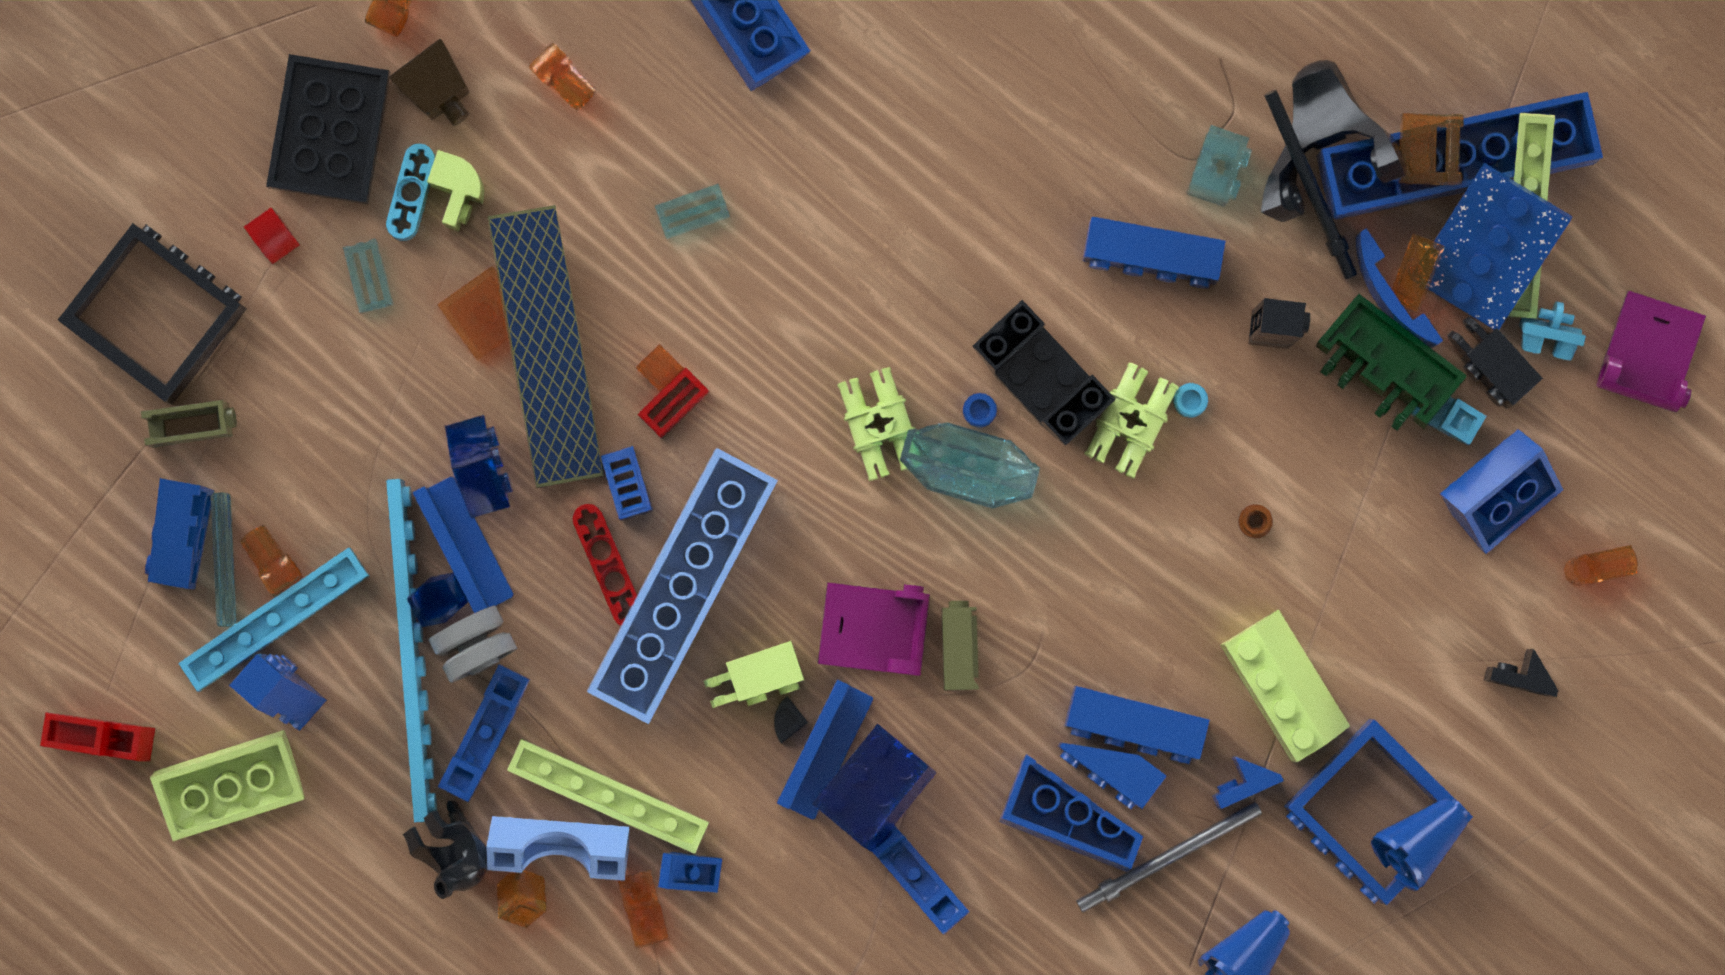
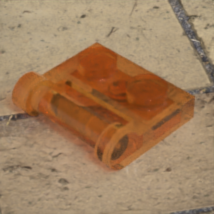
M1403 113L1401 115L1400 152L1406 165V176L1399 178V183L1462 184V173L1459 172L1460 127L1464 126V115ZM1437 127L1447 128L1445 172H1436Z

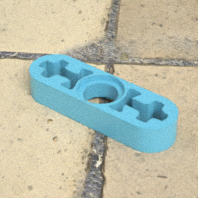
M414 144L406 150L386 220L388 232L399 241H408L417 234L428 197L430 185L427 183L436 156L430 147L425 144ZM420 152H424V156L429 160L428 164H422L419 170V175L425 176L424 181L414 176H407L408 171L415 174L416 163L412 161V157L419 156ZM415 183L420 186V197L412 202L404 200L402 196L403 188L407 184ZM399 204L410 209L417 208L415 214L408 210L406 220L411 224L410 229H404L402 233H399V229L394 225L395 221L402 220L404 214L403 209H397Z

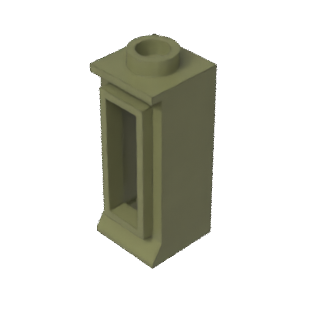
M223 400L141 411V418L148 421L150 438L144 439L145 446L151 448L233 437L232 428L237 427L234 408H229V403ZM217 413L219 429L166 437L164 421Z
M949 601V608H942L944 690L979 689L974 678L979 677L977 616H972V611H977V607H969V601Z

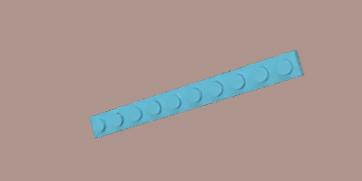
M391 479L386 480L415 823L425 822L423 818L430 812L437 810V799L435 793H430L429 779H434V763L432 758L427 759L426 745H431L432 743L430 724L425 725L424 711L429 710V699L427 690H422L421 677L426 676V663L424 656H419L418 643L423 642V628L421 622H416L415 609L420 608L419 588H413L412 576L418 573L416 554H411L410 541L415 540L413 520H408L407 507L412 506V493L410 486H405L404 480Z

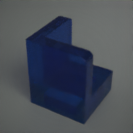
M453 572L430 577L407 597V601L422 627L447 622L468 603Z

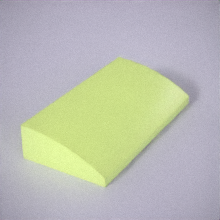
M285 730L154 771L150 777L173 841L305 799Z

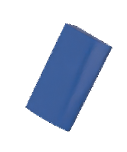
M691 0L750 91L773 79L811 51L778 0Z

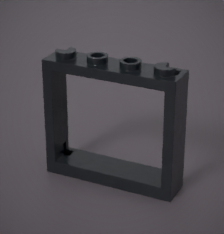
M132 223L58 318V321L164 402L173 405L247 308L239 303L242 296L227 285L223 290L212 282L216 276L200 264L196 269L187 264L185 261L189 256L172 244L168 249L158 242L162 238L158 232L147 224L141 229ZM138 241H141L226 306L167 383L79 318Z

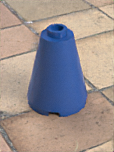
M1444 798L1377 832L1372 837L1371 846L1385 868L1391 865L1398 872L1394 878L1410 890L1417 891L1426 884L1467 826L1466 816L1468 813L1457 800L1450 801Z
M1264 910L1205 952L1198 959V964L1201 967L1205 963L1208 967L1205 975H1269L1290 935V930L1287 927L1289 921L1276 910H1273L1272 913Z

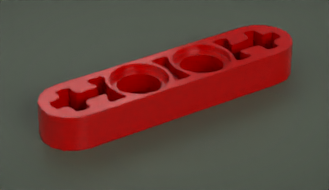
M584 504L579 506L573 513V525L616 623L621 626L624 619L620 620L618 614L623 611L620 601L613 605L611 598L620 597L630 590L632 597L625 599L631 608L637 593L602 512L595 505ZM588 510L590 514H597L598 518L593 521L596 531L598 532L601 528H604L606 533L605 535L594 536L588 542L584 538L585 535H591L586 525H579V520L583 518L582 512ZM598 541H605L611 546V554L606 560H597L592 555V547ZM612 572L622 574L625 580L623 588L616 592L608 590L605 586V579Z

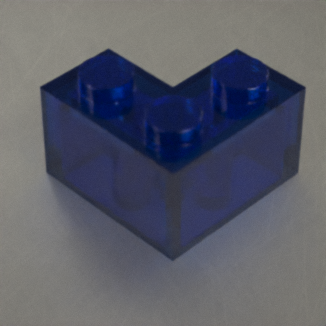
M484 415L446 425L445 431L451 468L470 518L509 508L508 493L513 492V487L508 472L502 474L500 468L504 467L499 447H497L500 446V441L495 426L488 427Z

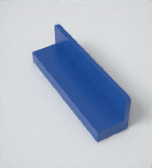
M449 477L429 488L424 486L412 492L473 612L476 613L488 607L497 606L512 598L514 593L455 478Z
M840 680L836 681L777 804L812 820L816 818L873 701L872 696Z

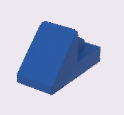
M1232 756L1243 782L1238 784L1236 779L1227 781L1217 786L1219 792L1212 795L1217 808L1223 809L1284 780L1281 774Z
M680 852L663 853L658 887L718 893L722 858Z

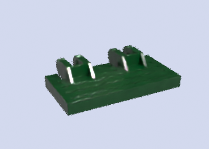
M1360 294L1353 299L1316 344V347L1326 355L1336 344L1339 346L1337 351L1321 369L1320 372L1324 376L1331 374L1343 357L1353 363L1339 379L1337 386L1341 389L1346 388L1363 366L1366 368L1358 379L1377 394L1382 396L1389 386L1394 388L1374 414L1381 418L1387 414L1397 398L1403 401L1407 407L1396 416L1391 426L1396 431L1403 426L1418 407L1420 410L1413 418V421L1425 429L1467 377L1466 374Z

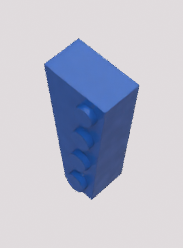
M1026 754L1023 757L999 822L1127 872L1131 870L1143 836L1108 811L1096 805L1090 798L1076 791L1056 774L1042 767L1029 755Z

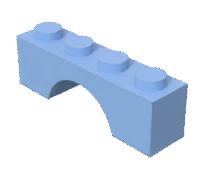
M492 816L486 846L487 870L522 873L527 865L540 857L564 855L579 861L587 869L590 878L625 881L629 854V827Z

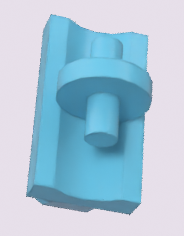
M1557 301L1554 303L1552 310L1540 308L1538 318L1547 319L1549 322L1533 318H1521L1519 324L1523 332L1521 347L1524 351L1540 353L1544 338L1553 339L1556 341L1552 355L1569 361L1572 360L1577 346H1584L1586 336L1582 334V329L1561 325V323L1572 325L1574 315L1563 313L1564 303Z

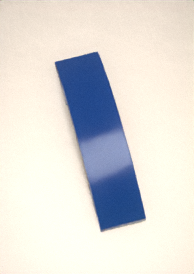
M1367 228L1361 231L1355 237L1357 259L1363 279L1373 299L1385 314L1432 349L1443 341L1424 313L1414 320L1411 319L1375 266L1376 263L1385 257L1384 253Z
M501 664L498 665L484 693L485 696L438 785L439 788L467 802L471 800L517 711L529 684V678Z
M881 809L855 831L943 935L969 913V910Z

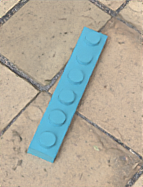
M347 548L178 664L196 691L200 692L370 575L353 550Z

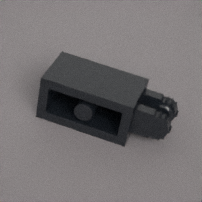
M1468 316L1464 319L1463 324L1465 328L1479 342L1473 348L1459 333L1452 330L1447 335L1450 342L1463 355L1461 360L1466 364L1463 366L1464 371L1474 381L1480 380L1488 388L1487 396L1499 407L1502 405L1506 409L1512 407L1543 379L1497 328L1487 334L1472 317Z

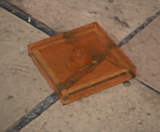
M493 266L437 304L477 361L508 339L497 272Z

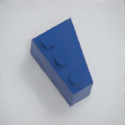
M160 478L155 523L152 529V549L145 565V574L148 575V582L191 590L196 589L213 501V489Z
M271 653L269 655L256 654L229 685L255 709L273 718L279 713L281 715L279 718L281 722L285 724L289 722L299 731L327 701L295 672L298 669L297 665L285 655L279 656L278 654L273 655Z

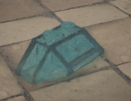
M948 422L926 426L919 430H908L900 461L927 490L992 509L1032 498L1040 467L1032 463L1027 455L1012 441Z

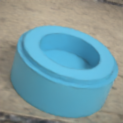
M1187 383L1176 391L1173 397V405L1181 416L1194 418L1205 411L1208 405V395L1200 385Z

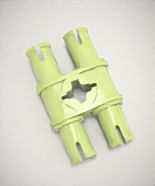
M1128 363V367L1117 389L1110 391L1116 400L1102 412L1100 418L1096 419L1095 426L1098 428L1084 454L1092 458L1100 446L1095 461L1104 463L1115 438L1122 436L1126 438L1128 444L1115 470L1120 473L1125 472L1130 461L1131 464L1125 475L1135 478V474L1146 452L1154 449L1153 443L1163 423L1168 421L1166 411L1179 387L1171 383L1165 394H1163L1169 381L1159 378L1148 403L1143 405L1137 403L1135 397L1148 371L1141 367L1133 379L1138 365ZM1134 412L1137 414L1136 421L1142 426L1135 425L1129 429L1126 427L1128 421L1122 415L1129 416Z
M890 367L881 369L885 383H882L878 370L870 373L879 399L877 406L872 408L866 406L858 378L849 380L853 394H850L846 381L837 384L847 413L844 414V421L848 422L855 443L854 450L857 453H861L869 481L878 479L874 465H877L881 478L890 475L880 448L883 445L882 442L888 440L894 444L901 471L910 469L907 454L910 455L913 467L922 464L912 437L915 434V427L911 426L904 405L906 399L902 395H898ZM880 415L882 420H892L885 425V432L879 433L877 428H868L875 423V416Z

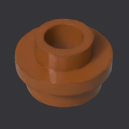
M1253 504L1241 511L1238 524L1244 535L1256 539L1270 532L1273 518L1266 507ZM1252 515H1256L1261 519V525L1258 528H1253L1249 523Z

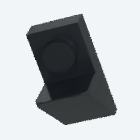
M1534 649L1526 650L1521 673H1517V666L1498 662L1497 668H1486L1484 681L1547 697H1557L1559 690Z

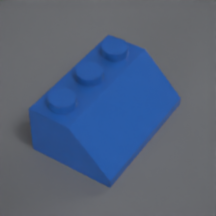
M1518 429L1461 477L1452 482L1440 495L1452 516L1477 546L1487 554L1564 489L1544 450Z

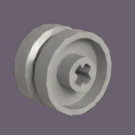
M495 605L450 625L428 639L436 655L445 656L455 651L459 652L448 659L442 667L450 683L469 675H476L499 663L500 659L518 649L510 633L502 632L488 638L487 635L500 628L504 622Z

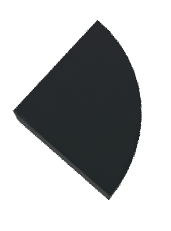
M788 696L779 704L774 718L775 732L781 744L808 723Z

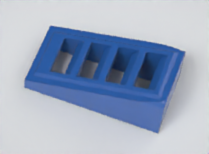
M628 447L601 456L619 520L624 521L652 512L653 508L634 447ZM626 458L630 459L631 464L612 470L610 463ZM630 471L634 472L635 477L619 482L615 480L614 476ZM637 483L638 490L620 495L618 489ZM641 496V503L624 508L623 501Z

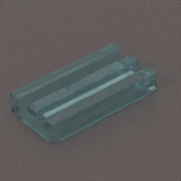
M719 183L655 205L666 239L730 217ZM713 194L716 195V200L667 217L665 216L664 211ZM720 207L721 211L669 228L668 224Z
M377 239L343 247L359 312L365 313L394 305ZM365 250H372L384 300L378 301ZM354 253L359 254L371 301L370 304L365 303L353 256Z

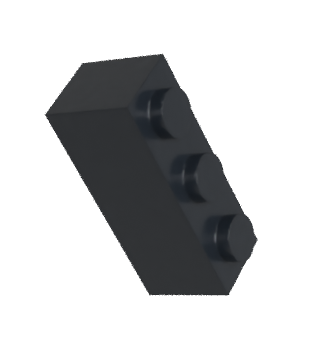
M1264 298L1252 310L1248 344L1289 349L1304 336V333L1309 331L1310 313L1305 312L1306 303Z

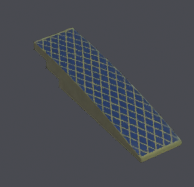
M556 206L488 216L500 298L536 488L602 477L604 475Z

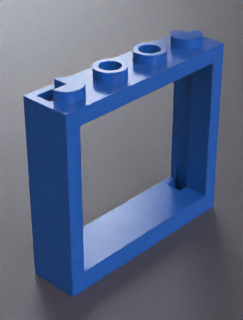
M1369 719L1284 807L1290 812L1286 817L1299 831L1305 827L1314 836L1310 842L1323 855L1330 852L1338 860L1335 867L1346 878L1350 880L1354 876L1363 885L1360 892L1373 904L1379 901L1384 905H1388L1405 886L1394 879L1384 889L1303 806L1369 739L1434 803L1444 798L1450 801L1455 798L1375 719ZM1467 811L1466 819L1469 822L1473 816Z

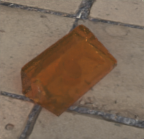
M1414 233L1391 289L1402 305L1417 312L1422 307L1445 246Z

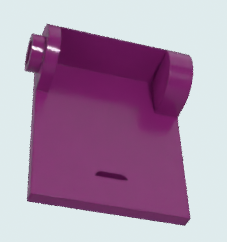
M1627 290L1599 372L1597 387L1675 413L1678 412L1680 407L1686 408L1692 390L1687 388L1688 381L1685 380L1706 315Z
M827 582L817 664L921 676L930 594L923 593L924 587L904 584L903 591Z

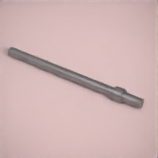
M1256 802L1250 804L1114 880L1109 878L1098 884V889L1076 900L1080 910L1083 913L1105 900L1110 902L1120 896L1119 892L1261 815L1262 812Z

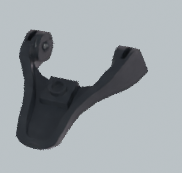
M1319 60L1304 66L1292 81V126L1304 153L1311 148L1318 150L1347 138L1346 135L1360 134L1374 139L1375 148L1371 151V161L1377 177L1383 183L1406 176V165L1393 136L1368 117L1358 105L1336 63L1329 60ZM1286 145L1268 177L1261 207V213L1280 222H1286L1302 216L1305 209L1304 201L1296 185L1298 172Z

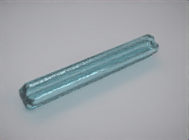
M219 492L211 495L216 624L219 627H232L236 624L231 496L229 493Z

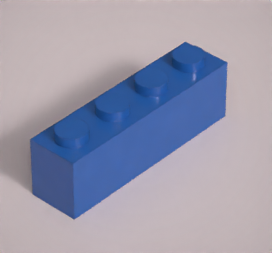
M1091 217L1082 261L1090 262L1089 267L1097 270L1108 271L1110 266L1123 268V274L1142 277L1143 272L1156 274V279L1159 281L1175 283L1176 278L1190 280V286L1208 289L1210 284L1216 285L1219 281L1226 240Z
M1074 686L1064 726L1072 728L1071 735L1090 739L1091 734L1094 733L1105 736L1104 743L1124 748L1126 741L1138 744V752L1157 756L1158 750L1171 753L1170 760L1190 764L1192 758L1198 760L1201 758L1210 720Z

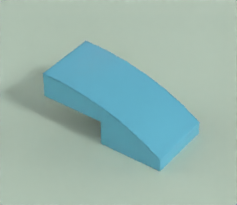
M1450 397L1428 425L1466 445H1470L1487 416L1460 399ZM1418 407L1414 411V413L1412 414L1414 417L1419 412L1420 408Z

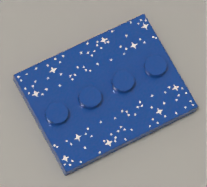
M1483 163L1410 279L1493 330L1496 328L1499 330L1573 216Z

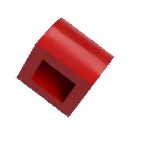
M272 207L244 226L249 236L272 264L300 246L280 215Z

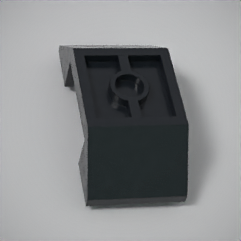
M1021 300L972 347L994 376L1039 424L1066 446L1116 399L1093 374L1089 376L1044 328L1046 324Z

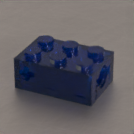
M877 724L812 804L861 846L872 852L937 772Z

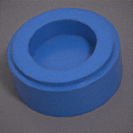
M973 394L967 398L963 405L964 419L973 427H986L996 417V403L987 394Z

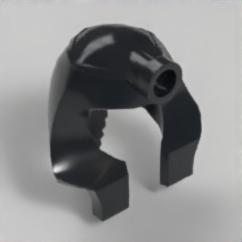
M448 801L446 804L451 824H447L442 820L437 810L430 812L423 818L433 837L436 839H451L454 841L451 845L445 847L425 845L416 827L410 828L403 834L410 855L426 863L438 873L434 882V890L441 899L450 897L453 891H465L473 888L481 882L487 873L486 845L478 837L470 822L467 821L456 801Z

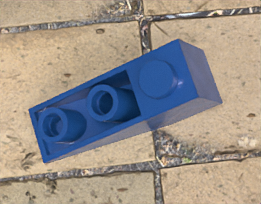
M1062 742L1057 746L1063 750L1060 755L1062 759L1074 768H1077L1079 764L1083 765L1091 771L1087 776L1102 789L1107 784L1118 792L1115 798L1131 810L1134 805L1143 809L1166 778L1164 773L1140 755Z

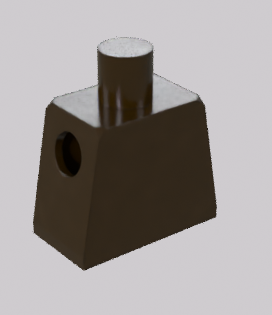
M441 39L437 40L389 76L394 85L431 120L444 113L451 124L455 126L469 116L468 111L459 101L469 93V90Z

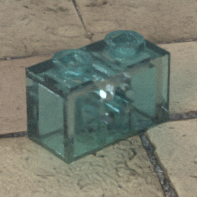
M1210 125L1186 194L1225 207L1229 199L1235 200L1241 185V181L1236 179L1239 168H1246L1252 149L1247 148L1249 138ZM1219 160L1225 161L1224 168L1228 169L1222 175L1216 173L1217 166L1215 165Z

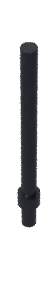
M1272 90L1266 93L1264 97L1326 235L1328 251L1332 257L1335 256L1344 278H1352L1357 275V272L1347 251L1350 247L1345 236L1340 235L1279 94L1277 90Z

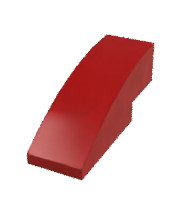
M45 712L40 746L91 755L150 762L156 728Z

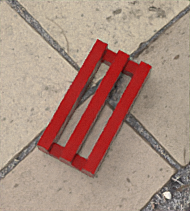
M685 367L637 415L663 439L710 391ZM687 377L691 382L651 419L648 415ZM696 387L699 392L660 428L658 424Z

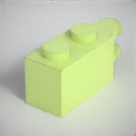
M792 641L726 662L729 672L706 679L704 684L706 688H713L721 685L723 682L732 680L735 693L715 697L714 700L710 701L712 708L736 700L739 702L746 700L747 705L750 706L767 700L765 693L779 689L780 695L800 689L798 682L804 681V677Z

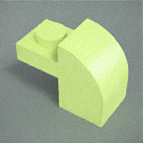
M438 150L427 183L432 188L451 194L442 223L446 228L459 231L461 224L466 225L469 221L472 211V205H469V201L472 200L483 204L484 186L480 176L469 162L461 157Z

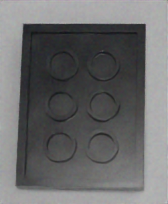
M289 54L266 187L268 189L368 204L391 72L386 69Z

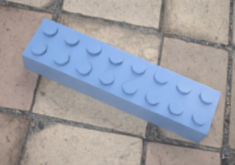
M718 448L714 450L587 689L588 693L647 724L650 723L778 480Z

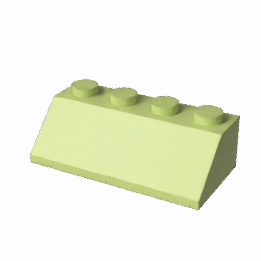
M1276 610L1220 645L1291 762L1302 760L1328 744L1350 727L1279 610Z

